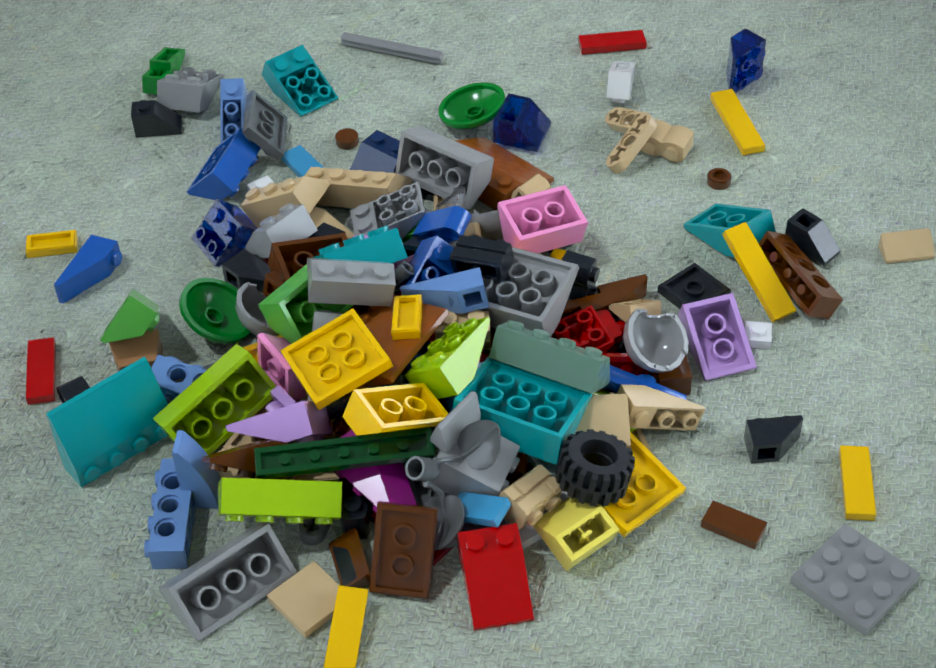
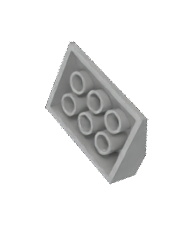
M512 247L514 262L510 270H508L505 281L482 278L489 307L479 309V311H489L490 327L496 329L498 325L506 323L508 320L523 323L524 328L531 331L534 329L547 331L550 333L549 337H551L560 322L579 266Z

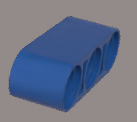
M451 206L426 213L420 219L412 238L414 236L431 238L437 235L447 243L458 241L460 235H464L472 215L466 209L459 206Z

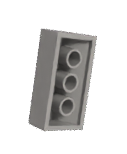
M418 126L401 131L395 173L411 177L412 184L418 182L420 188L466 209H471L490 182L494 158Z
M257 523L158 588L175 616L197 641H200L295 575L297 571L270 524Z

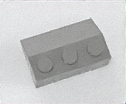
M307 258L309 303L391 307L395 289L394 264L375 261Z

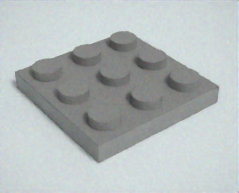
M844 523L791 576L790 583L866 636L918 581L920 573Z

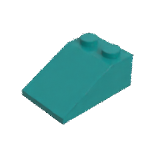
M718 203L683 224L685 230L729 257H734L722 236L725 230L746 222L758 243L767 231L776 232L771 210Z

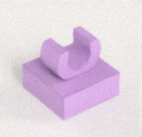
M278 385L270 391L273 402L269 403L265 409L269 412L294 404L296 401Z

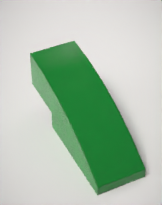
M164 47L149 60L150 69L142 75L143 93L157 95V81L164 78L167 74H173L174 71L180 70L185 56V49Z

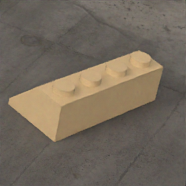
M310 167L305 174V177L325 179L330 182L329 187L316 205L356 208L359 205L367 204L382 195H388L406 185H411L413 182L411 177L397 173L340 168Z

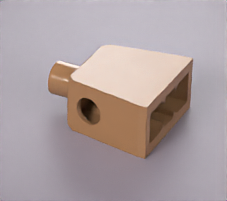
M158 329L153 330L151 333L146 331L143 336L109 342L113 360L118 371L143 357L148 360L152 368L157 356H163V346Z

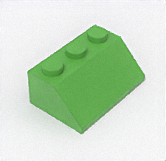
M307 264L258 304L269 327L291 344L312 332L315 311L329 310L344 314L353 306L349 304L309 303Z
M132 289L104 330L100 341L108 343L143 336L146 330L151 333L160 320V313H158L159 305L135 289Z

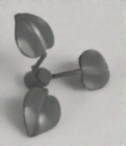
M480 420L467 425L461 431L457 440L458 446L463 452L460 455L433 459L413 456L407 462L402 463L409 479L423 481L424 487L430 488L439 496L430 498L424 505L438 508L435 538L436 549H442L454 541L461 531L465 520V510L460 498L455 495L445 497V493L432 483L440 474L439 465L461 461L466 458L468 465L476 470H484L492 466L498 458L501 441L500 427L494 421Z

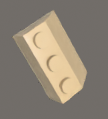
M303 176L295 179L288 178L277 184L270 183L266 187L259 189L255 187L246 193V199L240 207L256 228L261 227L260 222L264 219L278 215L280 213L278 210L289 203L293 205L303 204L308 214H310L329 187L330 182L325 179Z

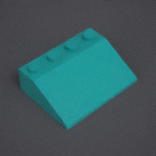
M488 356L476 371L474 379L455 397L453 409L470 392H476L481 412L480 420L496 422L500 427L501 436L520 446L518 452L557 465L562 445L569 435L575 434L592 394L491 359Z
M145 357L46 413L63 466L81 488L95 481L111 469L121 465L139 452L144 451L162 438L167 437L166 433L152 418L163 410L168 403Z

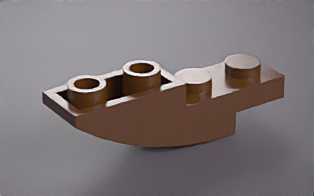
M646 274L599 285L597 286V294L567 301L561 319L592 305L595 311H609L615 320L619 317L609 310V305L643 299L647 293L648 277Z

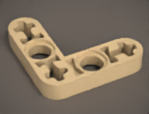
M622 107L613 108L607 113L605 122L614 131L625 133L606 159V165L613 173L619 174L623 172L655 131L657 122L649 113Z

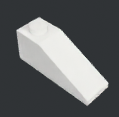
M613 61L608 73L606 98H612L611 101L616 103H624L625 100L630 99L636 66L635 62Z

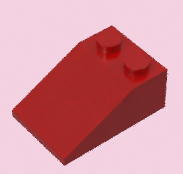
M517 523L459 532L457 536V549L474 631L534 621L524 553Z

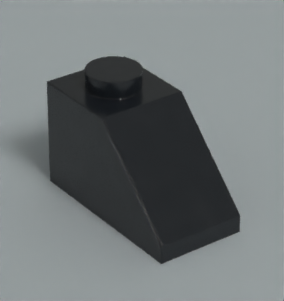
M156 100L132 102L131 119L136 138L182 134L181 115Z

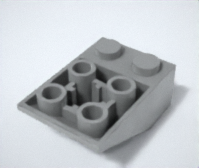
M182 67V70L174 71L173 74H167L164 78L157 81V101L169 109L200 113L208 109L220 86V79L224 78V74H216V70L206 69L203 72H197L193 67Z
M418 182L406 185L395 192L382 195L374 201L359 205L355 209L350 210L354 236L367 235V232L387 225L389 230L398 229L401 240L426 214Z

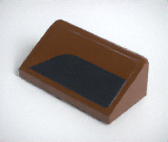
M353 528L330 542L329 548L340 585L364 588L370 586L371 576L357 529Z

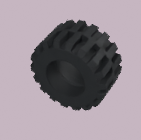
M587 429V432L580 430L575 435H569L562 445L555 472L556 482L560 484L559 488L563 492H567L568 497L571 499L575 498L582 504L588 503L590 506L597 507V504L609 506V502L612 504L617 503L619 498L622 499L625 496L634 469L635 457L632 456L631 448L626 447L627 444L623 440H618L617 436L606 434L605 431L601 430L599 432L593 429Z

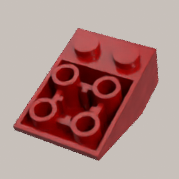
M592 305L561 319L551 336L557 340L567 338L575 341V346L584 349L586 347L597 348L602 353H605L615 344V341Z

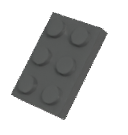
M252 90L246 99L242 133L249 141L255 142L260 146L265 154L274 157L278 161L284 156L288 117Z

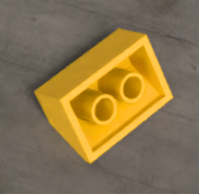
M425 383L354 389L342 417L356 436L434 427L449 413Z

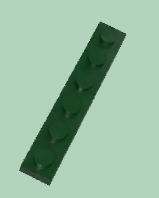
M431 427L254 448L257 479H271L404 463L413 456L433 459L435 454L433 443L430 441L432 435Z

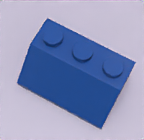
M240 128L215 147L186 192L192 196L222 201L227 196L233 197L240 189L238 184L249 175L248 168L252 167L259 159L257 154L261 147L255 142L249 141L242 133L243 129Z

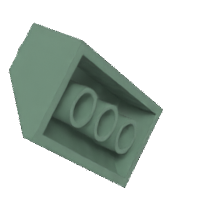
M508 320V322L497 326L489 358L591 394L609 384L610 357L602 355L601 350L593 347H586L584 349L575 346L576 342L567 338L557 340L549 337L550 333L544 330L534 329L531 331L525 329L524 324L518 321Z

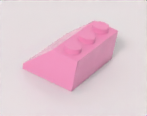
M566 185L501 201L497 205L504 241L511 243V246L536 254L582 242L588 225L587 219Z

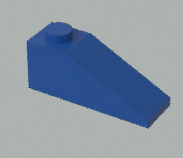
M90 235L54 283L59 303L64 304L112 274L122 261V253L120 252L118 241Z

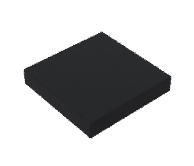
M693 263L658 285L657 292L681 309L683 304L730 294L731 289L699 265Z

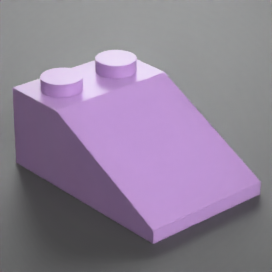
M733 293L682 305L677 315L686 329L689 341L688 347L704 381L757 368Z
M313 401L297 402L226 425V429L229 432L286 443L325 440L324 436L333 434L326 407L318 410Z

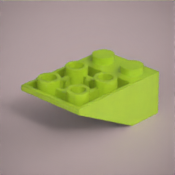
M489 317L477 320L476 318H471L464 323L458 324V322H454L447 326L443 331L445 334L430 343L427 347L428 351L411 363L412 368L404 375L409 383H425L437 399L459 395L475 377L490 323Z

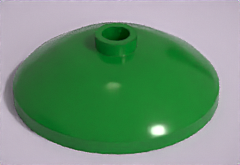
M493 83L469 84L456 89L443 99L438 109L439 117L446 126L454 129L466 130L477 128L489 123L500 114L505 106L506 96L503 89Z
M199 278L191 281L183 289L179 299L180 312L188 326L201 337L216 343L231 344L243 340L250 333L249 330L242 326L235 310L238 289L233 285L215 278Z

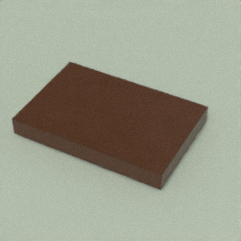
M383 501L377 502L369 592L423 599L430 598L438 508Z

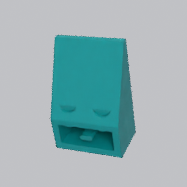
M303 44L265 61L261 74L272 92L300 117L338 100L339 97Z
M386 225L367 232L368 238H364V235L361 234L344 240L343 247L336 243L319 249L320 255L313 258L395 263L408 257L398 229L389 230Z

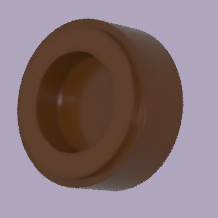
M341 129L335 134L336 145L341 149H352L359 143L358 133L354 129Z
M723 168L710 170L707 174L708 186L715 190L727 189L731 184V173Z

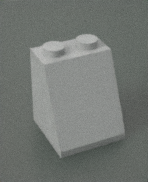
M501 436L500 452L492 466L484 470H476L468 465L466 458L461 461L442 463L439 465L440 474L432 483L443 492L456 496L461 491L499 496L510 483L506 480L508 473L513 474L520 461V458L516 457L520 446ZM457 443L448 453H444L438 448L435 458L456 456L463 452Z

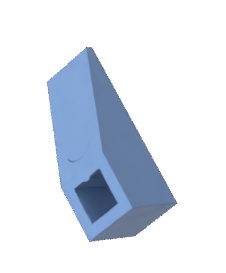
M243 78L220 79L221 143L240 128L243 129L247 99V88Z
M480 267L400 287L402 296L420 294L422 295L423 303L445 308L454 313L463 314L489 307Z

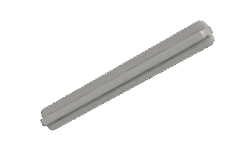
M344 32L341 36V44L435 64H441L443 61V52L347 32Z

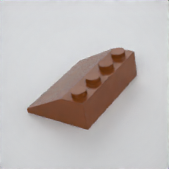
M486 137L455 140L460 144L494 158L490 182L477 199L494 210H498V202L511 199L513 191L536 174H540L549 184L554 181V177Z
M394 296L391 307L369 306L370 308L359 317L388 355L393 367L356 389L392 384L449 314L448 310L423 303L421 337L392 340Z

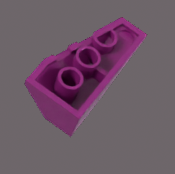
M351 429L340 438L356 436V434ZM402 463L333 471L340 479L346 478L354 485L353 491L358 496L364 495L374 504L373 510L375 512L377 511V502L379 501L417 505Z

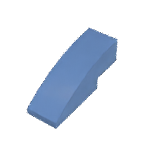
M178 430L172 456L180 490H192L196 508L218 509V482L221 480L219 472L209 469L211 463L201 461L203 456L208 455L205 450L186 432Z

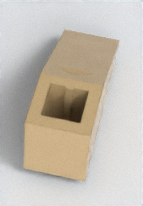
M621 384L617 394L628 393L630 428L695 430L705 411L704 406L644 385Z

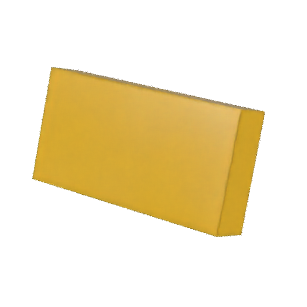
M68 230L27 235V258L77 253V231Z
M422 295L394 296L392 340L421 337Z

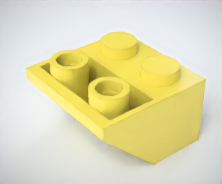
M570 497L560 503L553 511L545 513L533 525L565 571H568L612 541L620 530L602 505L597 504V507L590 506L588 503L582 504L577 499H571Z

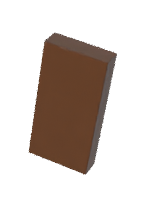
M713 500L701 521V527L756 549L766 530L767 522Z

